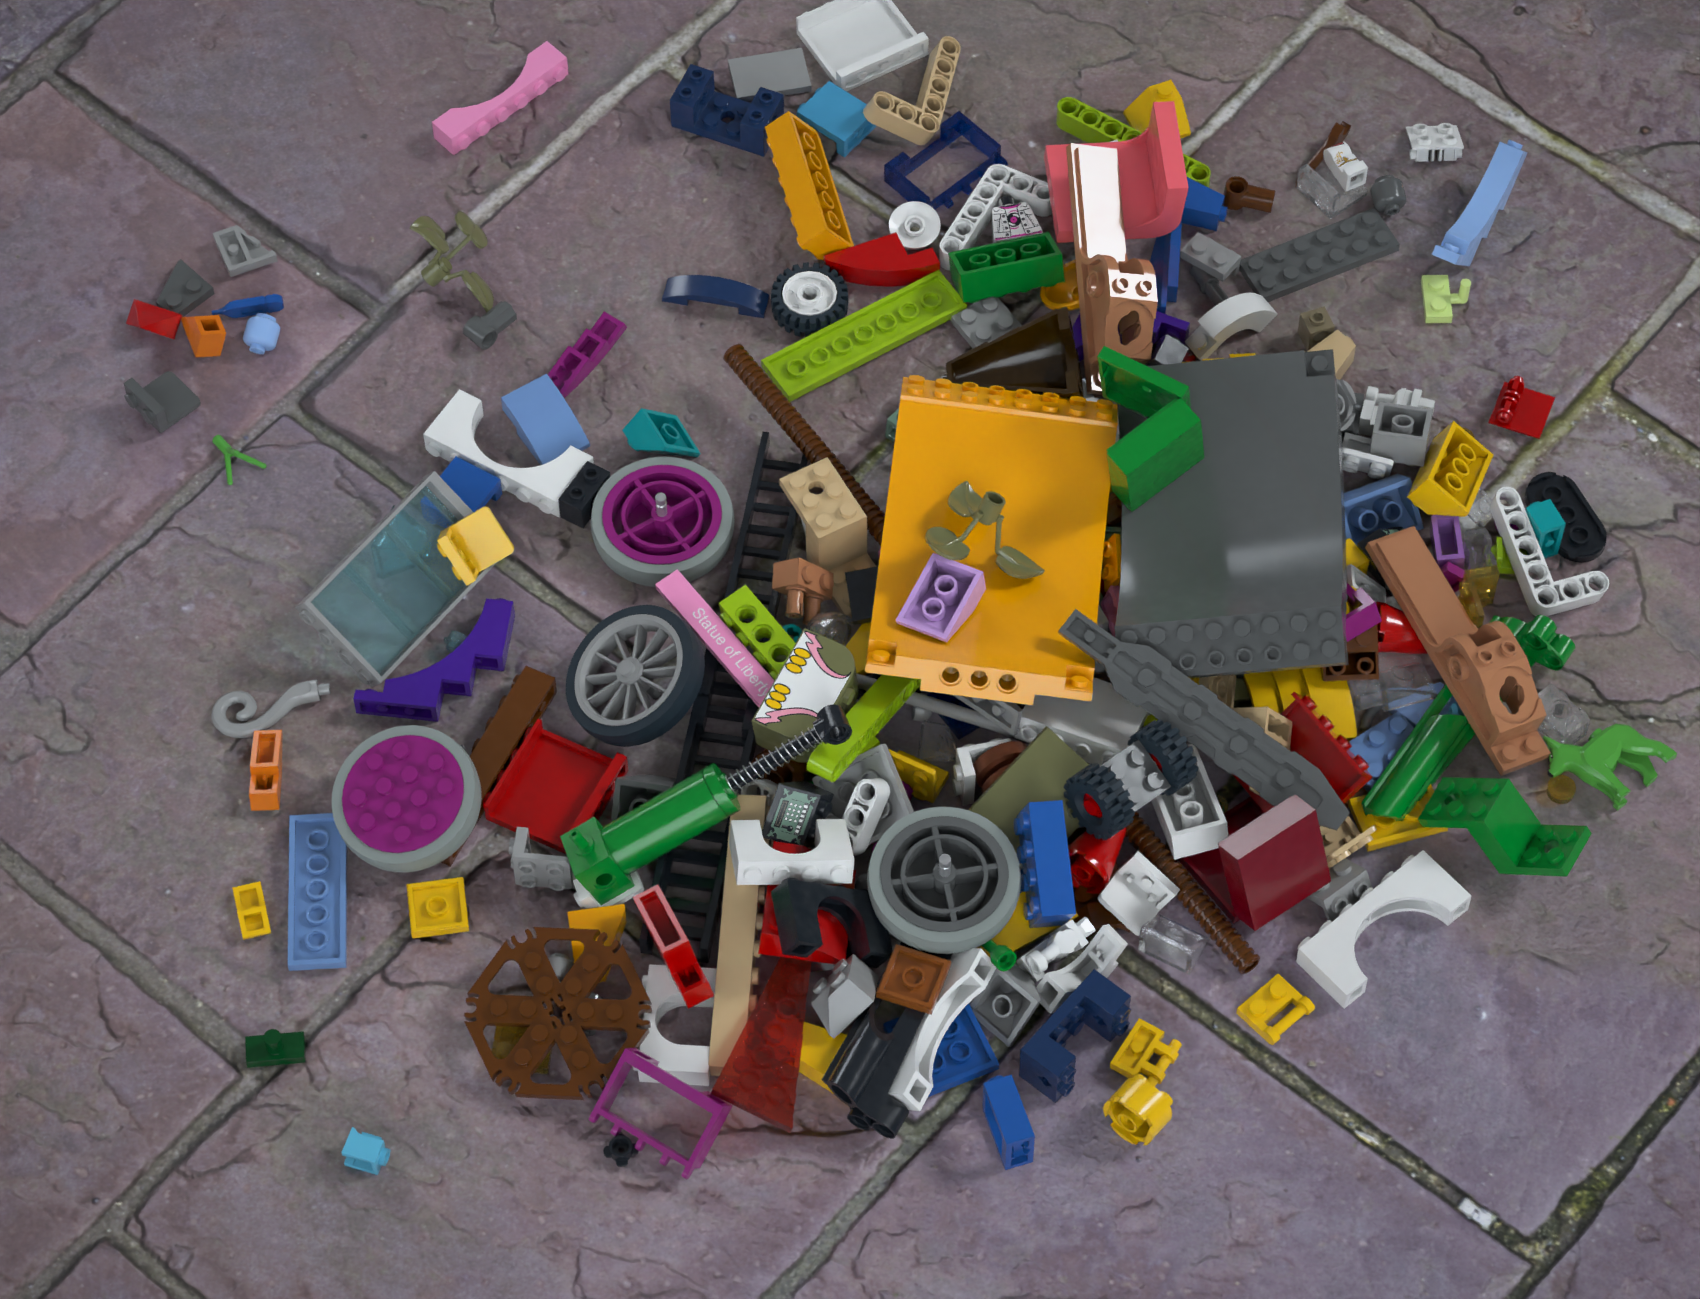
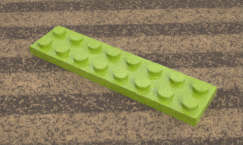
M937 270L762 359L761 367L778 389L781 390L783 395L786 396L787 401L791 402L951 320V316L966 309L967 304L963 303L957 291L940 270Z

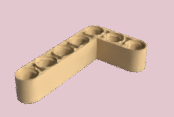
M945 36L931 51L916 106L887 92L879 91L875 93L863 109V114L867 121L917 145L927 144L940 128L961 47L959 42L953 37Z

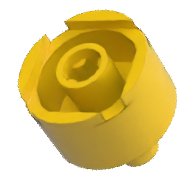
M1136 1074L1134 1077L1128 1078L1103 1106V1112L1105 1117L1108 1114L1113 1121L1110 1126L1120 1137L1135 1145L1139 1142H1144L1143 1146H1145L1171 1120L1172 1110L1170 1106L1173 1104V1100L1169 1094L1159 1091L1150 1084L1145 1076Z

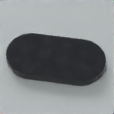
M1544 472L1533 477L1525 492L1526 506L1528 507L1537 501L1542 502L1551 499L1566 523L1558 554L1569 561L1578 563L1589 562L1598 558L1604 551L1607 532L1576 483L1565 475L1563 477L1556 475L1555 472Z

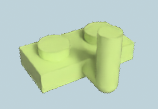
M1422 275L1421 287L1425 323H1452L1451 304H1465L1468 301L1471 281L1469 279H1462L1459 293L1450 294L1448 275Z

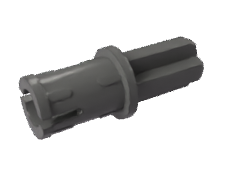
M1196 266L1191 268L1190 274L1200 285V291L1203 294H1207L1215 306L1228 299V296L1219 286V280Z

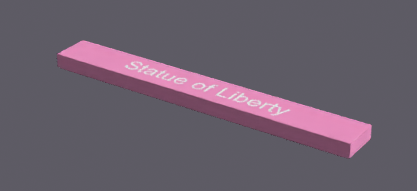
M678 569L656 583V590L691 627L701 642L753 702L760 707L774 679Z

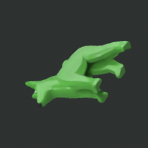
M1616 723L1604 730L1596 729L1590 735L1589 742L1584 746L1562 744L1547 736H1543L1545 743L1548 745L1547 748L1551 752L1548 757L1549 767L1547 775L1554 778L1563 772L1573 773L1583 782L1607 795L1613 802V807L1616 810L1626 805L1627 800L1624 797L1631 791L1613 773L1618 762L1638 771L1643 777V784L1648 787L1657 778V773L1648 756L1656 755L1665 763L1674 760L1677 756V753L1664 743L1648 739L1631 726Z

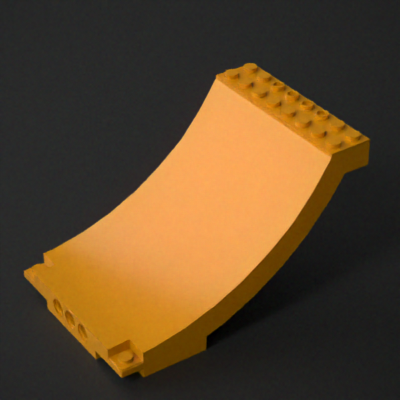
M919 375L903 377L865 672L921 679L920 691L1033 705L1035 694L1092 701L1095 660L1061 636L1058 631L1075 609L1097 624L1111 484L1106 450L1115 444L1118 425L1117 404L1104 399L1097 400V402L1086 401L1085 398L1080 396L1063 398L1059 397L1058 394L1050 392L1043 395L1032 394L1030 390L1026 389L1009 391L1005 390L1004 387L996 385L989 388L979 387L978 384L973 382L955 384L948 379L942 378L935 381L925 380L924 377ZM968 481L972 489L981 498L984 497L986 492L992 491L1000 494L1006 501L1000 513L1004 516L1001 527L1000 547L1008 546L1020 551L1045 571L1042 575L1027 579L1015 578L1005 573L995 561L997 556H999L995 553L997 522L991 525H984L978 521L962 542L970 549L968 556L965 559L954 561L983 571L986 590L973 613L948 642H944L897 624L896 618L932 553L937 554L925 541L927 530L932 527L946 528L958 538L973 521L972 517H962L956 514L948 505V498L951 492L961 483Z

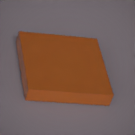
M896 944L877 989L876 998L932 1015L951 968V961Z

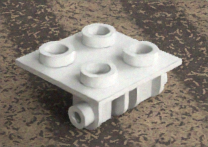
M1441 123L1438 126L1415 124L1406 127L1412 147L1410 149V159H1415V162L1428 161L1429 150L1430 161H1434L1435 150H1437L1438 161L1442 160V150L1443 161H1457V158H1462L1464 145L1457 125L1450 123Z

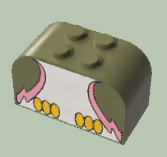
M804 628L752 719L757 745L770 751L776 750L775 746L779 748L782 746L781 743H788V739L790 741L795 739L794 735L798 737L802 735L801 731L805 733L808 731L807 728H814L813 722L817 720L818 712L825 706L832 704L840 705L845 715L857 703L859 685L854 657L848 648ZM810 747L809 752L803 751L802 756L798 754L796 759L791 758L790 760L807 763L815 748Z

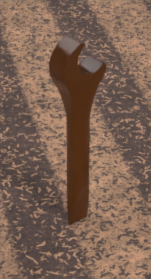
M1342 121L1341 125L1337 122L1335 123L1323 145L1303 168L1296 181L1295 188L1300 186L1324 160L1323 152L1325 149L1343 142L1351 129V125Z

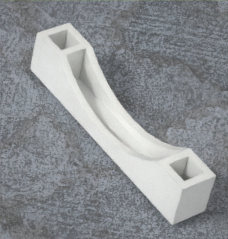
M972 948L968 951L953 953L950 959L951 968L932 1015L924 1014L891 1085L888 1095L902 1103L908 1110L921 1111L933 1088V1063L944 1034L962 1009L985 990L996 970V967L991 963V958L981 948Z

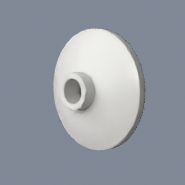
M906 202L898 206L889 219L890 234L896 232L904 248L917 250L931 245L940 233L941 223L937 212L930 205L923 202ZM912 227H918L919 231L913 232L910 229Z

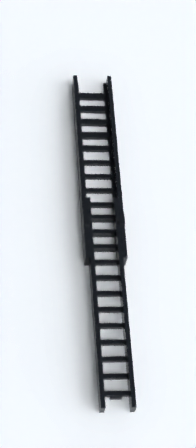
M762 432L725 598L737 590L739 578L772 582L773 573L743 569L744 555L779 560V562L789 560L799 514L792 504L791 507L758 503L759 490L784 493L779 483L761 481L764 468L796 472L809 466L810 460H807L805 454H802L800 464L766 459L770 445L769 432ZM754 511L789 516L786 529L752 524ZM749 533L784 538L781 551L747 546ZM773 589L771 595L753 593L762 604L769 605L768 611L776 620L781 593ZM745 619L742 622L750 623L753 619ZM762 638L761 641L758 642L765 643L770 639ZM707 647L704 655L703 681L693 703L675 785L693 775L695 764L709 766L714 763L719 768L737 769L739 771L743 769L742 765L744 767L750 765L749 762L753 761L757 743L752 719L759 707L740 685L716 682L718 672H728ZM720 695L748 699L746 710L711 705L712 696ZM707 718L742 722V737L704 732ZM700 741L743 747L741 760L697 755ZM741 788L738 789V795H741ZM730 816L727 819L725 832L706 830L692 838L694 840L721 843L720 855L675 848L657 859L651 887L659 885L664 896L666 895L667 886L711 892L709 904L665 897L673 912L706 917L704 928L681 925L688 940L700 941L697 955L698 962L709 963L724 893ZM673 861L717 868L715 878L710 879L671 873ZM643 921L639 938L640 952L652 955L654 941Z

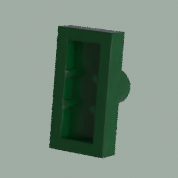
M270 1029L264 1035L245 1036L247 1068L306 1063L304 1031L280 1033L276 1029Z

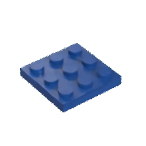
M969 1003L951 1023L937 1049L933 1063V1088L928 1097L999 1069V1062ZM900 1017L883 1023V1029L886 1034L892 1032Z

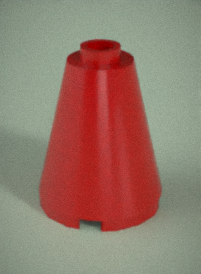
M1375 602L1382 620L1377 624L1378 656L1428 654L1402 610L1384 602Z
M1126 827L1107 840L1102 838L1096 839L1094 834L1089 835L1085 831L1068 845L1074 887L1078 889L1082 885L1089 888L1086 892L1091 894L1100 893L1105 889L1126 834Z

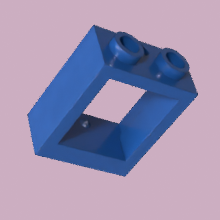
M1000 1075L994 1076L983 1083L982 1110L1004 1169L1008 1170L1033 1162L1035 1135L1012 1075L1005 1077Z

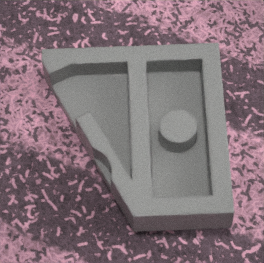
M238 225L212 233L230 277L278 261L277 255L273 250L268 251L262 247L259 240L247 235L246 231Z

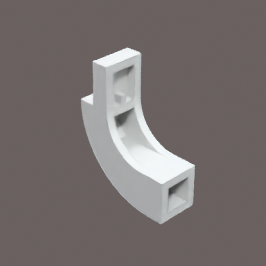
M1243 293L1235 295L1219 303L1198 320L1201 325L1189 336L1185 343L1198 359L1202 361V359H1207L1227 338L1236 332L1252 329L1260 333L1277 316V313L1265 298L1259 294Z
M1109 924L1103 925L1086 949L1072 963L1060 970L1045 974L1036 987L1041 999L1040 1004L1052 1014L1094 969L1107 978L1119 964L1116 960L1128 943Z

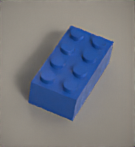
M1063 800L1029 802L1019 812L1017 818L1014 819V833L1019 835L1020 846L1017 847V858L1019 864L1022 863L1023 866L1021 890L1026 892L1027 900L1023 907L1025 920H1029L1030 928L1062 926L1076 915Z

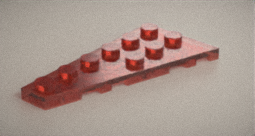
M780 957L711 1094L791 1133L793 1129V1113L796 1102V1086L799 1076L811 961Z

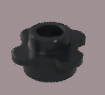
M619 1134L611 1139L609 1146L604 1147L603 1153L606 1158H612L616 1161L618 1167H625L628 1165V1160L633 1155H637L639 1150L635 1149L636 1143H632L624 1134ZM621 1148L624 1149L622 1153L618 1151Z

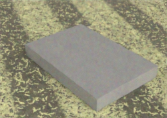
M802 48L728 59V67L737 99L746 102L752 101L760 87L784 94V96L812 91Z

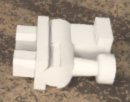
M1368 386L1360 416L1358 434L1372 436L1378 410L1376 404H1379V402L1433 409L1434 412L1435 401L1422 398V390L1414 389L1413 392L1402 388L1395 395L1379 393L1377 387Z
M1087 917L1082 918L1077 923L1071 919L1050 933L1049 938L1017 959L1015 964L1036 983L1045 976L1044 971L1047 970L1049 963L1058 962L1064 957L1067 958L1087 945L1089 942L1086 937L1095 932V928Z

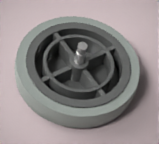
M932 807L913 812L901 818L886 830L873 850L868 868L867 885L876 916L894 937L918 950L937 954H951L977 948L1001 932L1016 908L1021 890V873L1013 845L994 823L969 810L955 807Z

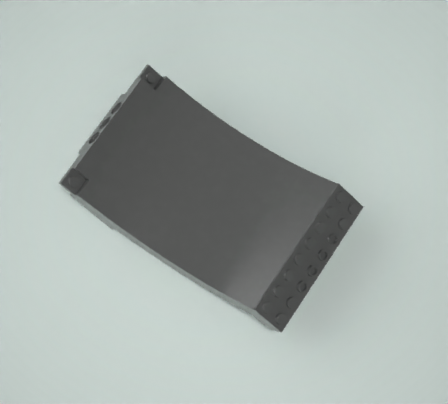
M1333 349L1310 352L1302 350L1148 366L1189 386L1191 409L1201 419L1204 459L1132 513L1122 503L1121 577L1118 610L1114 626L1115 638L1121 642L1150 646L1171 661L1173 667L1190 679L1349 665L1346 640L1347 577L1342 467L1343 448ZM1118 404L1119 440L1148 418Z

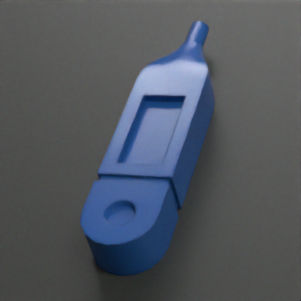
M272 294L265 297L259 296L230 301L219 310L211 312L212 315L222 314L231 318L253 316L257 313L278 312L284 308V303L281 295Z

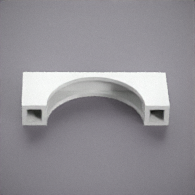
M459 389L423 434L426 450L435 457L440 456L450 463L455 456L501 479L502 491L506 490L516 495L519 500L539 507L544 513H551L560 518L558 499L587 461L594 464L593 456L570 446L562 455L540 466L513 468L498 464L485 456L474 441L475 431L484 416L482 401Z

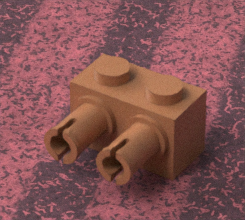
M800 557L774 563L772 589L787 595L785 616L793 619L802 618L804 603L803 624H806V626H819L821 603L832 599L834 573Z

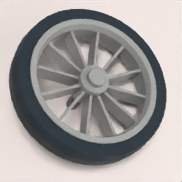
M637 605L613 613L598 623L585 636L572 657L566 677V698L572 715L587 733L613 746L630 747L641 745L662 736L686 715L700 691L705 668L701 642L682 618L663 607ZM647 632H656L645 648ZM635 636L631 657L625 640ZM670 636L674 643L659 652ZM617 646H619L624 658L619 664L607 658ZM677 656L676 666L660 667ZM603 662L617 668L614 673L598 674ZM673 677L667 689L653 683V679ZM609 684L593 695L594 685ZM639 694L645 711L634 716L637 695ZM647 694L655 700L659 698V700L651 706ZM611 699L600 715L596 708ZM624 704L622 720H613Z

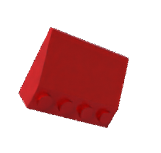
M773 841V849L783 853L800 854L811 851V849L803 845ZM853 870L852 883L825 885H842L845 888L854 889L856 870ZM767 885L758 954L835 965L841 959L846 960L848 935L845 928L835 916L820 909L817 911L823 945L807 958L782 954L771 891L778 885Z

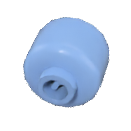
M257 313L256 316L248 319L243 341L250 347L249 350L251 352L264 354L265 351L275 349L280 334V326L273 316Z

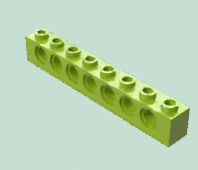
M744 585L719 602L721 613L719 618L728 628L731 627L734 630L735 636L745 647L750 646L754 652L752 653L754 658L762 667L764 666L767 669L768 674L775 681L785 661L776 662L775 658L778 655H784L788 658L796 643L752 591ZM745 619H753L750 623L742 622ZM762 638L770 639L765 643L758 642ZM874 737L860 754L880 745V741Z

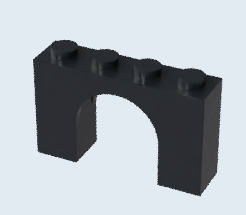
M787 878L771 891L782 954L807 958L823 945L817 911L820 909L829 912L841 922L848 935L851 954L857 956L868 967L878 968L890 959L893 950L889 931L876 916L868 890L845 888L842 885L831 886L817 881L806 882L800 881L797 878Z

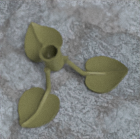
M459 211L455 215V221L467 237L446 257L440 258L442 254L449 251L448 242L445 240V233L432 218L428 216L417 218L409 229L419 233L438 251L434 258L428 262L429 265L421 270L423 279L430 286L435 287L442 280L447 283L449 280L461 276L486 313L491 310L494 301L492 290L477 273H469L467 270H462L450 274L452 265L449 260L470 240L479 249L487 246L488 240L484 231L467 214Z
M968 481L958 485L948 498V505L956 514L962 517L973 518V521L964 533L957 538L953 532L946 528L932 527L925 534L926 543L937 554L946 559L958 561L968 556L970 549L962 542L978 521L984 525H991L997 522L995 553L999 556H997L995 561L999 568L1008 575L1019 579L1042 575L1045 571L1020 551L1008 546L1000 547L1001 527L1004 516L1000 513L1006 501L1000 494L992 491L986 492L984 497L981 498L972 489Z

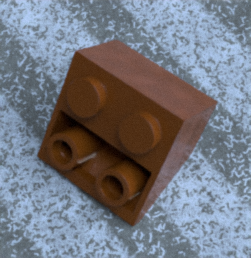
M1377 624L1347 642L1349 665L1320 667L1323 681L1379 680Z

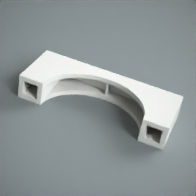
M1422 850L1416 856L1410 855L1406 858L1401 868L1396 872L1390 871L1381 880V884L1374 889L1372 887L1368 888L1354 905L1348 904L1344 907L1339 917L1334 921L1328 920L1325 922L1315 936L1312 938L1306 937L1298 945L1296 962L1345 1009L1365 993L1368 978L1358 966L1354 945L1360 934L1371 923L1395 912L1415 911L1434 916L1448 926L1468 910L1471 895Z

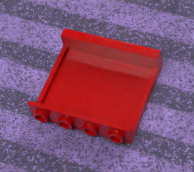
M1293 692L1291 695L1295 700L1280 714L1292 721L1290 751H1295L1320 769L1343 804H1345L1373 778L1367 771L1370 766L1359 754L1354 756L1349 750L1352 747L1350 742L1343 735L1337 736L1332 729L1335 725L1324 714L1320 716L1315 711V708L1318 706L1307 694L1301 696ZM1232 773L1264 813L1274 807L1258 794L1250 791V786Z
M538 718L534 726H530L526 730L523 738L524 742L520 748H516L513 751L507 769L499 773L494 790L486 794L483 800L486 820L516 832L517 827H526L529 829L530 839L566 854L560 836L593 817L597 820L600 819L614 795L616 777H624L628 772L627 756L617 752L613 759L544 730L542 720Z

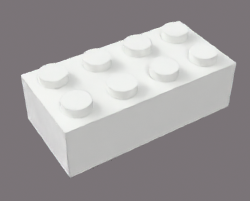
M1188 744V746H1192L1194 750L1192 756L1197 758L1195 763L1198 766L1196 778L1170 796H1166V794L1159 795L1151 800L1174 860L1219 848L1218 843L1228 837L1227 821L1198 750L1193 744Z

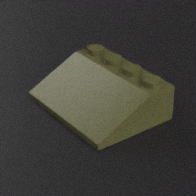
M1046 726L969 810L987 818L1001 829L1008 837L1017 854V847L1020 846L1019 835L1014 833V819L1017 818L1019 812L1029 802L1063 800L1068 839L1080 825L1078 824L1079 820L1077 817L1073 818L1071 815L1073 810L1067 807L1066 802L1069 800L1064 797V792L1066 791L1064 784L1067 783L1066 781L1089 764Z

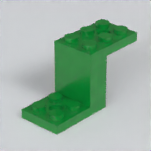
M1443 777L1418 818L1423 827L1467 828L1499 874L1567 877L1592 834L1587 826L1541 824L1510 779Z

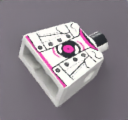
M1004 196L998 201L999 207L992 209L993 243L1043 233L1034 213L1026 202L1015 204L1013 197Z

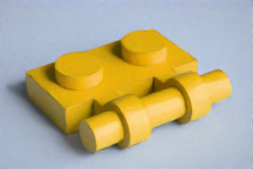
M1139 1018L1110 1062V1068L1127 1078H1132L1136 1074L1142 1073L1147 1076L1149 1083L1155 1087L1157 1084L1162 1083L1166 1076L1164 1072L1178 1058V1051L1182 1044L1176 1039H1172L1169 1045L1162 1043L1165 1032ZM1153 1053L1160 1056L1156 1065L1148 1062Z

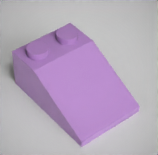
M932 553L896 618V623L948 642L973 613L986 590L983 571Z

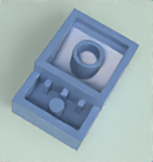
M547 374L501 397L503 411L516 427L517 435L540 465L556 459L570 446L581 451L590 447V442L577 418Z

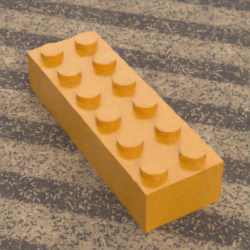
M788 111L765 126L768 136L766 141L774 156L772 161L779 172L780 177H778V181L786 195L784 197L785 203L791 211L792 216L790 220L798 234L797 242L803 250L807 249L818 260L824 261V255L852 247L854 244L819 133Z

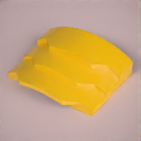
M1320 667L1244 674L1243 678L1249 692L1252 707H1269L1281 714L1295 700L1291 695L1293 692L1301 696L1307 694L1318 706L1315 708V711L1320 716L1323 714L1327 716L1335 725L1332 730L1337 736L1341 734L1348 741L1357 737L1354 708L1347 681H1323Z

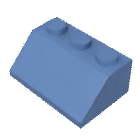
M1397 473L1345 492L1346 540L1351 538L1357 545L1358 542L1379 528L1403 527L1406 529L1415 526L1417 531L1424 529L1418 507L1407 498L1412 487L1411 478Z

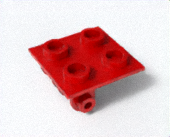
M1514 376L1509 380V383L1504 381L1488 423L1540 439L1555 397L1524 388V380L1520 376Z

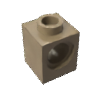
M1325 306L1300 313L1297 333L1307 351L1334 332L1335 326Z

